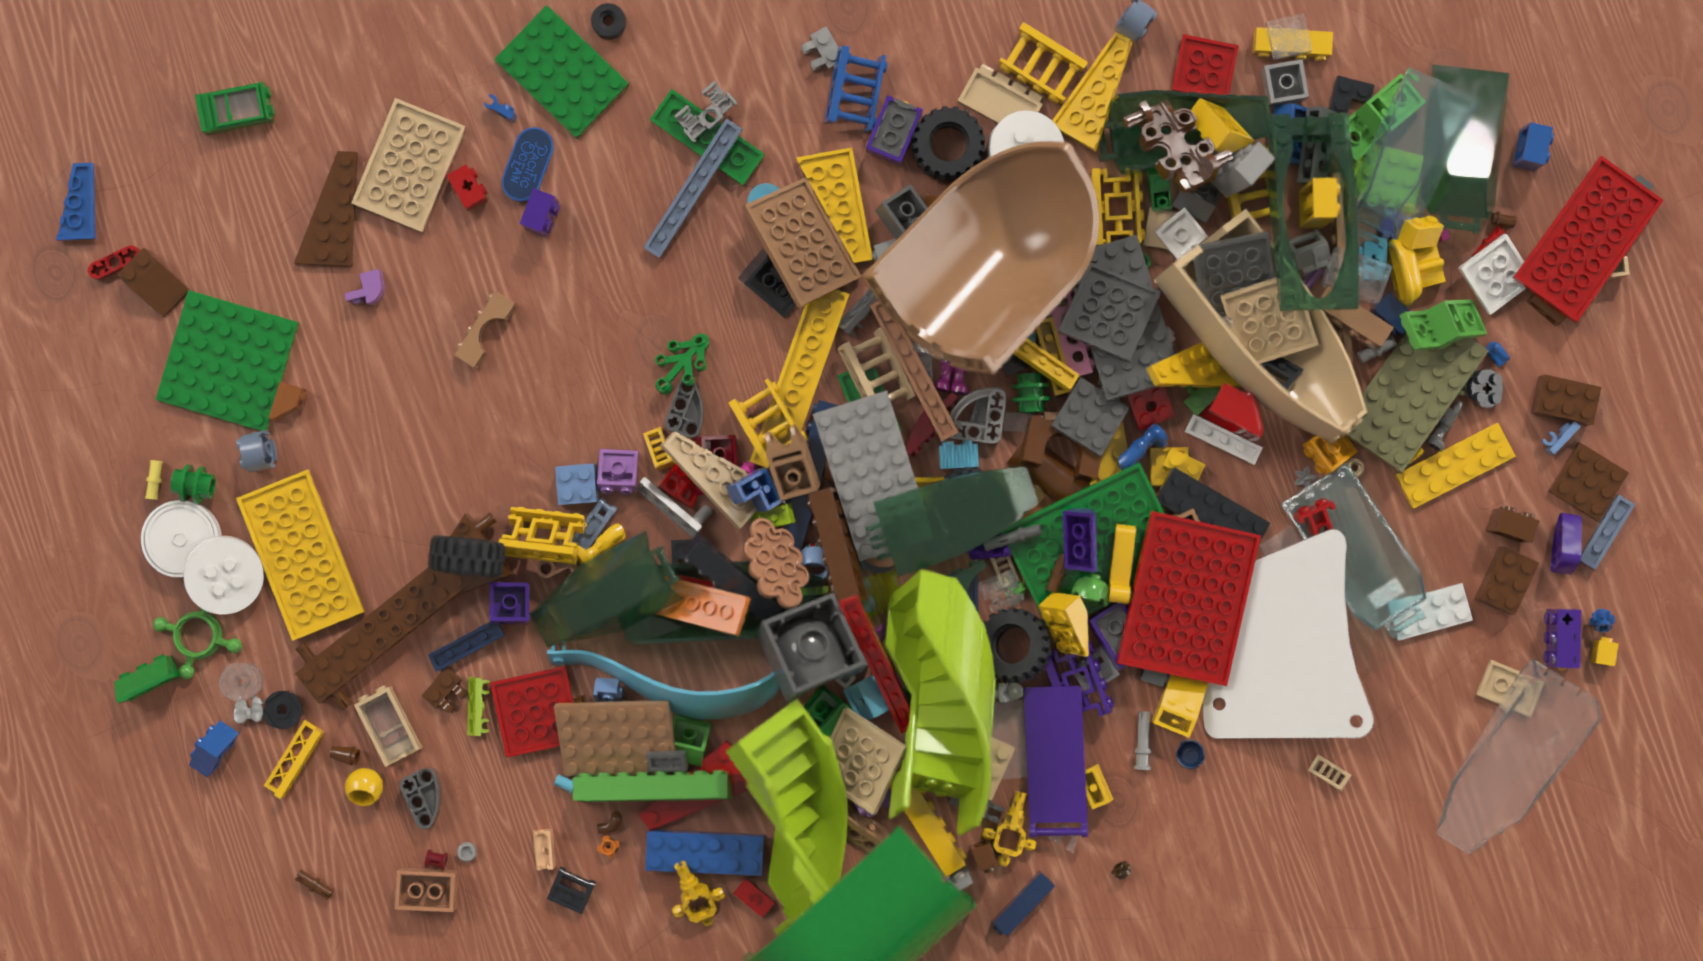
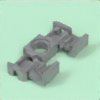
M715 81L702 91L705 98L707 96L710 98L711 105L698 116V119L696 115L693 116L690 113L691 109L688 105L674 116L684 127V133L693 143H697L695 139L708 129L710 131L724 119L722 115L734 105L738 106L737 101L728 92H725L726 96H724L723 90ZM712 112L716 115V120L709 123L705 120V116Z

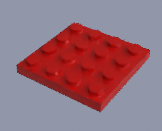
M566 666L490 682L506 758L560 746L554 706L556 703H574Z

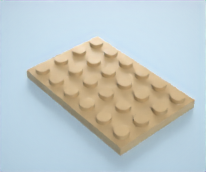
M395 98L351 203L423 233L467 127Z

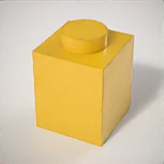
M1606 637L1594 640L1590 662L1615 666L1619 643H1613L1612 638Z

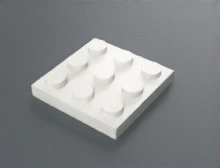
M1507 234L1501 235L1458 267L1487 314L1490 315L1526 289L1512 278L1524 260Z

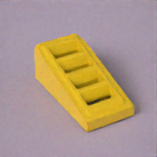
M658 427L643 433L655 469L661 471L673 466L675 462L666 452L656 456L655 453L663 451L661 446L652 447L666 440L662 428ZM660 435L659 439L650 441L651 438Z

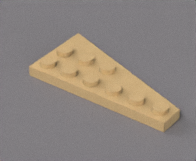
M672 432L660 445L737 529H740L756 512L757 509L751 499L743 503L734 504L726 489V486L746 476L748 473L722 457H717L711 451L701 448L695 442L677 432Z

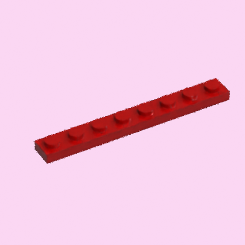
M857 594L840 600L839 606L900 732L904 733L909 726L911 705Z

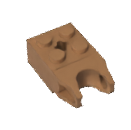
M796 424L790 428L791 443L780 444L771 431L765 434L767 443L766 455L780 500L815 492L820 486L807 441L799 432Z

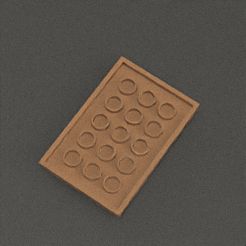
M806 177L742 207L798 308L862 277Z
M669 700L556 703L554 706L565 776H579V773L594 774V776H598V773H610L612 775L629 773L630 775H636V772H648V774H655V772L648 771L647 752L676 751ZM677 771L667 772V774H675Z

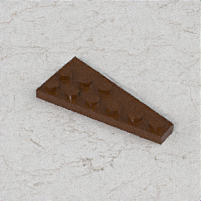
M337 151L294 264L353 265L355 205L351 202L356 193L357 152Z

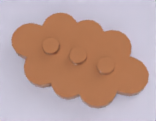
M758 518L750 525L749 533L751 538L742 547L745 559L750 562L748 567L749 573L754 579L758 580L757 589L763 597H776L778 603L783 608L793 609L802 601L801 588L809 581V573L801 565L803 560L802 553L793 547L794 537L788 530L775 529L772 522L768 519Z

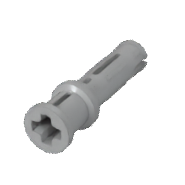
M1138 711L1137 748L1134 750V753H1136L1134 769L1151 770L1149 766L1150 754H1152L1151 749H1149L1151 712Z

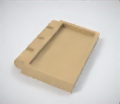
M982 64L980 69L975 68L957 101L998 124L1002 119L1014 112H1039L1043 105L1040 103L1043 96L1033 90L1027 96L1025 94L1028 89L1027 87L1016 81L1013 82L1012 86H1009L1011 78L1000 72H997L995 77H993L994 69Z

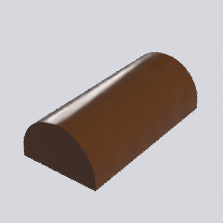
M1023 442L1006 463L1055 502L1084 489L1089 483L1074 478L1075 468L1047 446H1045L1042 464L1038 468L1019 464Z

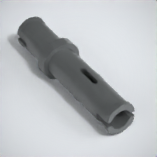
M1040 524L1026 528L1019 527L1016 531L983 540L986 551L1019 541H1022V543L1026 542V539L1042 535Z

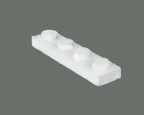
M1194 414L1185 429V433L1252 465H1255L1263 448Z

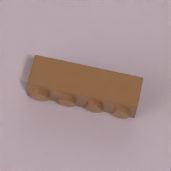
M1330 286L1325 287L1317 299L1323 312L1333 320L1332 323L1335 326L1346 328L1351 336L1357 339L1360 337L1365 341L1364 344L1372 349L1382 347L1394 328Z

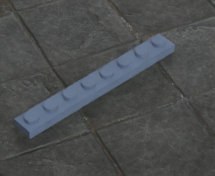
M728 119L724 121L643 248L661 258L743 131L742 128Z

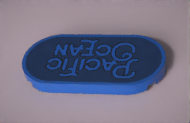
M537 127L528 128L522 131L516 139L502 176V188L512 200L518 202L527 201L533 188L540 189L554 151L552 138L545 130Z

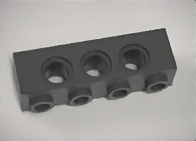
M1323 106L1307 107L1297 183L1306 185L1313 178H1327L1332 143L1328 134L1334 128L1335 111Z

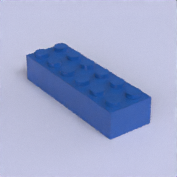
M649 829L647 831L645 871L677 872L674 866L678 862L682 866L680 861H685L690 873L762 876L764 834Z

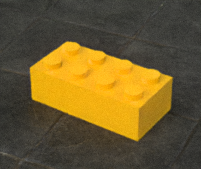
M1313 178L1299 190L1300 229L1324 228L1340 214V203H1337V195L1340 194V184L1337 183V178Z

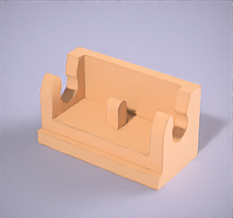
M553 828L533 830L536 869L538 871L541 869L553 870L556 867Z

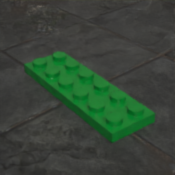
M671 88L649 120L702 157L722 124L719 122L710 131L708 129L695 139L697 143H693L684 133V127L674 116L686 105L691 109L690 113L693 116H697V119L703 110ZM709 114L705 116V120L709 123L716 120ZM739 136L718 169L744 186L765 154Z

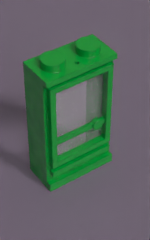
M260 81L259 83L204 94H195L201 131L205 135H211L274 122L275 110L274 106L270 105L269 98L272 97L270 87Z

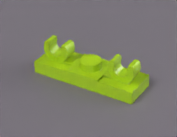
M468 677L467 735L481 736V733L489 732L488 729L482 728V723L489 722V719L481 718L484 711L482 694H489V691L483 690L482 686L485 683H490L489 680Z

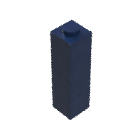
M1039 870L992 920L994 924L993 929L1000 935L1004 933L1008 936L1055 887L1054 883Z

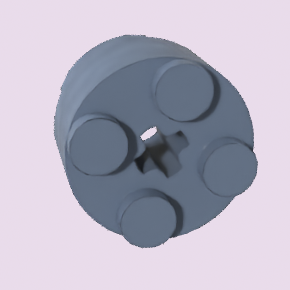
M1132 0L1131 7L1126 8L1118 20L1117 26L1114 28L1133 42H1137L1144 36L1147 31L1145 26L1152 23L1158 14L1154 8L1142 0Z
M267 430L242 435L240 439L236 440L237 448L241 454L240 465L242 469H247L253 473L276 466L273 463L277 461V450L274 440H269L267 435H270Z

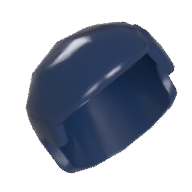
M1195 740L1182 741L1176 751L1177 761L1183 768L1193 770L1200 767L1205 760L1204 747Z

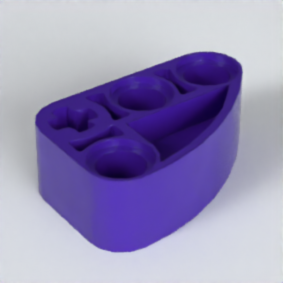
M1560 513L1554 532L1550 570L1555 573L1572 575L1581 561L1582 517Z

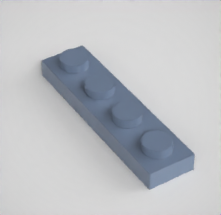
M1616 495L1581 554V563L1596 570L1633 510L1634 503L1621 495Z

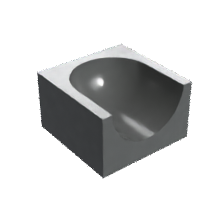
M834 593L765 620L756 632L787 704L829 681L850 675V677L858 675L866 664Z

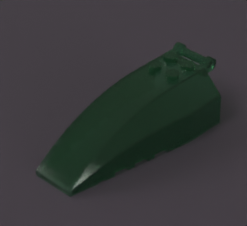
M1167 90L1118 94L1110 100L1109 117L1104 129L1109 128L1112 154H1108L1105 132L1103 130L1099 142V162L1114 160L1122 175L1155 172V163L1159 159L1167 157L1166 151L1162 148H1154L1147 152L1142 149L1139 143L1142 129L1139 124L1130 128L1124 125L1123 118L1137 112L1140 102L1146 101L1148 106L1152 107L1161 101L1168 100L1175 110L1182 108L1191 110L1199 98L1225 108L1255 141L1273 135L1268 97L1237 96L1235 94L1220 95L1215 93L1202 94L1196 92L1185 93ZM1167 128L1161 129V132L1165 135L1171 133ZM1198 130L1184 136L1185 142L1189 145H1197L1204 139L1200 136L1201 132ZM1187 158L1180 160L1182 164L1190 162Z

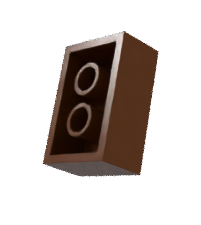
M1546 374L1538 377L1531 414L1567 422L1576 421L1578 424L1585 426L1594 425L1602 387Z
M1499 546L1474 599L1508 615H1516L1539 562L1505 546Z

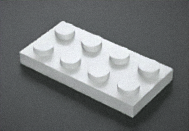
M1463 583L1387 603L1397 640H1403L1473 620Z

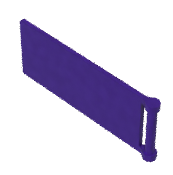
M1081 686L1025 687L1024 711L1030 838H1037V836H1082V838H1088ZM1081 822V828L1036 827V823Z

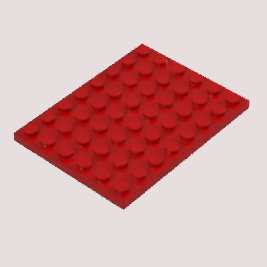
M1150 511L1116 663L1227 686L1261 535Z

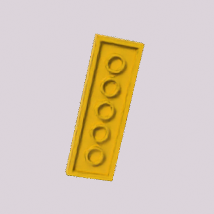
M1497 422L1444 449L1442 452H1438L1405 469L1402 474H1395V477L1411 508L1414 509L1516 456Z

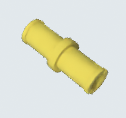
M150 460L149 476L146 477L148 484L145 498L158 500L159 484L162 483L160 476L163 461Z

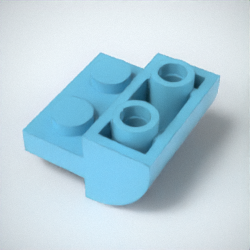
M873 675L843 690L852 709L868 721L890 710Z

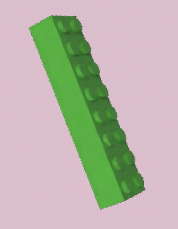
M677 771L675 775L667 774V772H655V776L648 774V772H636V776L629 773H617V776L610 773H598V777L590 773H579V777H573V801L733 800V776L728 775V772L713 771L711 775L706 771H694V775H690L686 771Z

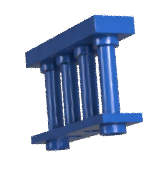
M842 45L837 50L824 123L833 124L836 120L843 119L864 124V132L868 133L874 129L877 122L875 113L882 76L887 69L886 56L882 55L878 57L877 61L851 55L849 53L850 47ZM853 63L876 69L874 80L848 74L845 71L846 65ZM847 81L872 87L870 98L844 93V90H842L843 83ZM845 100L869 106L867 117L842 112L841 109H838L839 102Z

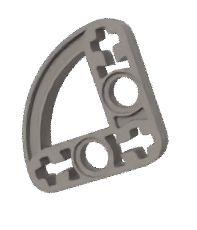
M986 387L964 396L954 406L950 417L958 429H963V425L966 426L965 436L962 435L963 431H958V434L950 438L991 444L997 443L1002 435L1006 404L1005 391L999 387ZM996 392H1000V396H1003V398L999 399L998 405H1002V408L997 406L990 407L991 404L995 405V398L992 395H996ZM989 397L985 424L957 420L961 411L971 402ZM996 410L1000 412L1001 417L999 420L994 421L990 418V413ZM988 423L993 425L1000 424V427H995V433L998 436H995L994 439H991L990 435L987 434L991 433L992 425L988 426ZM971 427L978 428L979 434L976 437L969 435L968 430Z

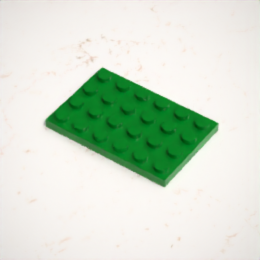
M548 5L494 58L514 80L576 139L629 85L611 65Z

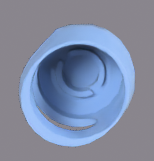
M818 543L808 544L801 550L803 556L801 565L824 566L826 570L821 574L809 573L810 581H821L829 573L828 566L826 567L823 562V555H825L823 548H820Z

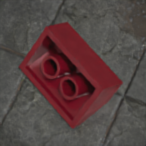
M736 435L691 438V441L701 448L707 449L717 457H722L738 466ZM695 484V496L705 495Z

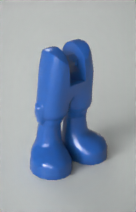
M1153 423L1141 438L1134 440L1131 446L1118 457V467L1123 470L1138 463L1145 455L1147 448L1153 444L1161 448L1165 447L1168 444L1166 440L1169 439L1167 434L1160 426Z

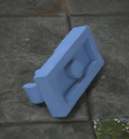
M1576 421L1566 422L1559 429L1560 433L1557 436L1554 432H1548L1547 434L1551 437V441L1541 440L1544 446H1548L1544 451L1548 455H1554L1581 426Z

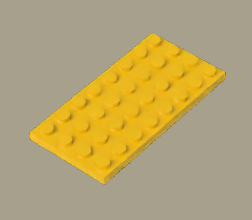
M309 470L236 498L292 641L365 612Z

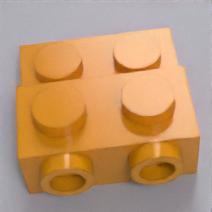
M1314 435L1302 444L1304 454L1308 458L1313 459L1316 463L1315 469L1325 476L1358 452L1347 436L1341 437L1339 435L1340 438L1331 444L1328 440Z

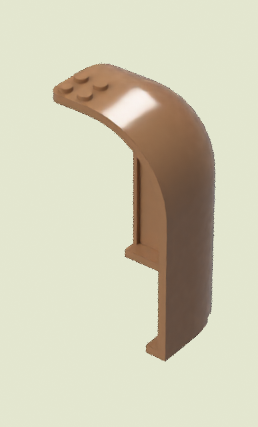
M1040 141L1011 147L985 159L956 179L862 276L891 319L897 325L901 323L907 330L905 334L925 351L939 360L943 358L949 360L950 365L968 371L994 374L1085 273L1095 251L1099 231V210L1094 187L1083 167V163L1078 159L1070 143Z

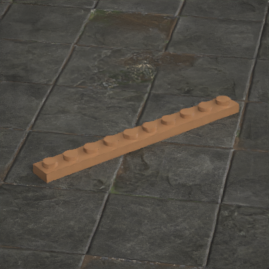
M1335 171L1327 177L1337 178V183L1340 184V194L1337 195V203H1340V214L1329 223L1330 227L1333 226V234L1330 237L1331 245H1334V253H1332V264H1335L1333 283L1336 284L1339 293L1349 298L1341 171ZM1342 327L1337 329L1336 333L1352 363L1351 335L1348 333L1349 330Z

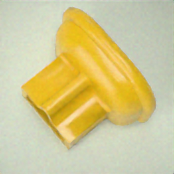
M1397 239L1388 241L1387 263L1394 291L1397 293L1398 300L1405 307L1412 305L1414 300L1420 297L1423 288L1446 282L1443 272L1444 260L1440 258L1437 246L1410 250Z

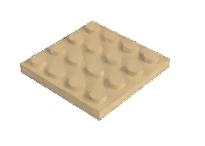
M1295 271L1220 295L1233 335L1258 364L1319 345Z
M843 708L830 739L843 777L847 798L874 815L879 810L903 759L907 746L850 708Z

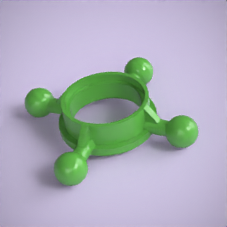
M202 608L201 611H194L184 615L176 625L168 623V620L164 617H158L153 621V628L157 632H164L166 630L173 632V639L177 649L187 657L185 665L179 669V676L184 680H189L194 676V668L192 667L194 659H203L211 656L217 651L219 646L226 647L233 654L240 652L242 649V643L239 639L232 638L226 640L222 638L220 623L214 616ZM194 618L206 621L213 633L211 644L202 652L188 650L181 640L183 626Z

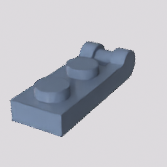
M601 498L586 518L587 527L584 533H576L572 543H577V545L584 549L590 548L618 508L614 505L610 506L606 503L607 500ZM601 509L607 512L604 517L599 514Z

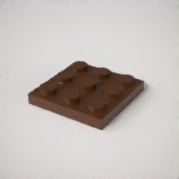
M1578 442L1548 492L1598 522L1629 472L1581 442Z

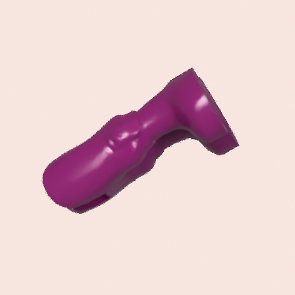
M943 358L941 361L942 373L940 379L933 382L934 387L938 391L949 392L950 376L952 370H954L955 375L951 386V393L967 395L968 387L963 383L964 374L967 370L950 365L949 360Z

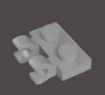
M826 26L810 35L812 41L801 45L804 55L817 49L821 56L810 62L813 71L825 65L828 70L835 66L839 47Z

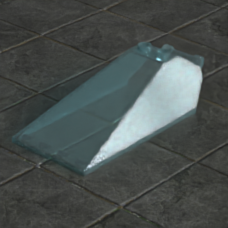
M1408 67L1349 188L1345 214L1354 219L1348 230L1349 234H1356L1377 244L1378 248L1383 249L1389 236L1394 239L1398 238L1404 220L1422 217L1481 99ZM1359 222L1384 233L1382 238L1357 227Z
M1347 462L1281 504L1304 540H1307L1312 536L1309 534L1306 523L1296 522L1292 514L1298 512V508L1303 506L1310 507L1315 504V501L1322 498L1334 502L1336 509L1331 510L1327 508L1326 510L1333 530H1339L1345 536L1344 594L1345 602L1354 616L1373 630H1379L1385 626L1392 638L1398 636L1399 632L1418 620L1422 621L1426 618L1419 607V604L1427 598L1422 573ZM1323 526L1320 527L1318 531L1319 534L1324 532ZM1414 609L1415 614L1392 627L1390 622Z

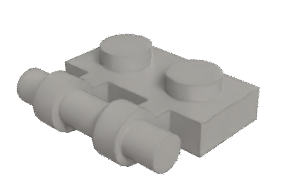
M966 865L948 877H942L946 882L950 880L959 891L973 883L972 876Z

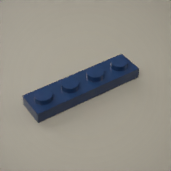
M488 622L430 653L428 657L436 672L502 638L505 636V633L500 624H489Z

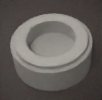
M464 842L458 847L457 855L460 860L469 862L476 857L477 848L471 842Z

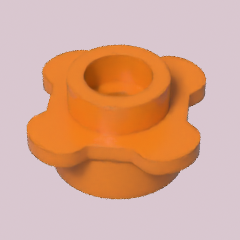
M605 835L597 850L599 853L607 855L608 858H613L616 849L620 846V842L618 840L614 841L610 839V836Z

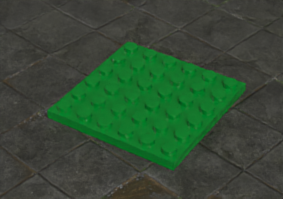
M188 290L155 400L257 430H267L270 423L269 415L279 383L283 380L299 322Z

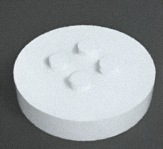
M1018 111L1006 116L994 127L987 143V157L989 158L1001 151L1025 143L1040 141L1064 142L1056 124L1045 115L1034 111Z
M176 500L160 505L148 516L141 532V546L145 558L154 569L167 576L183 577L184 565L191 551L204 540L222 536L217 519L207 508L191 501L182 502Z
M216 536L204 540L191 551L184 565L183 577L187 593L196 605L211 613L231 614L243 610L256 599L263 585L264 573L258 554L248 543L232 536Z

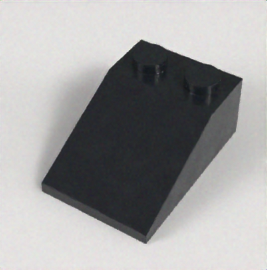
M762 249L740 274L738 279L785 318L796 304L768 253Z

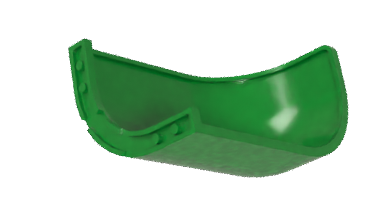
M898 825L889 836L782 933L754 955L748 951L743 956L742 961H918L977 906L974 899L965 889L959 891L950 880L946 882L942 878L944 874Z

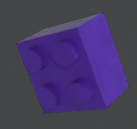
M533 188L519 224L525 230L546 237L547 233L550 234L553 229L554 223H552L554 215L557 216L560 211L561 205H559L558 199L551 194Z
M490 582L489 624L528 625L529 583Z

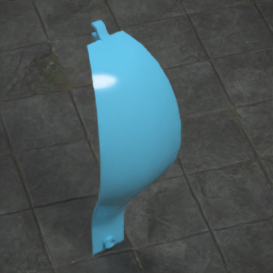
M552 645L551 650H547L551 665L582 664L595 667L619 679L620 682L649 701L669 700L672 713L696 720H723L742 716L762 707L780 689L775 674L772 672L760 681L740 688L718 692H693L656 682L593 652L566 650L565 645H562L561 651H556L555 645Z

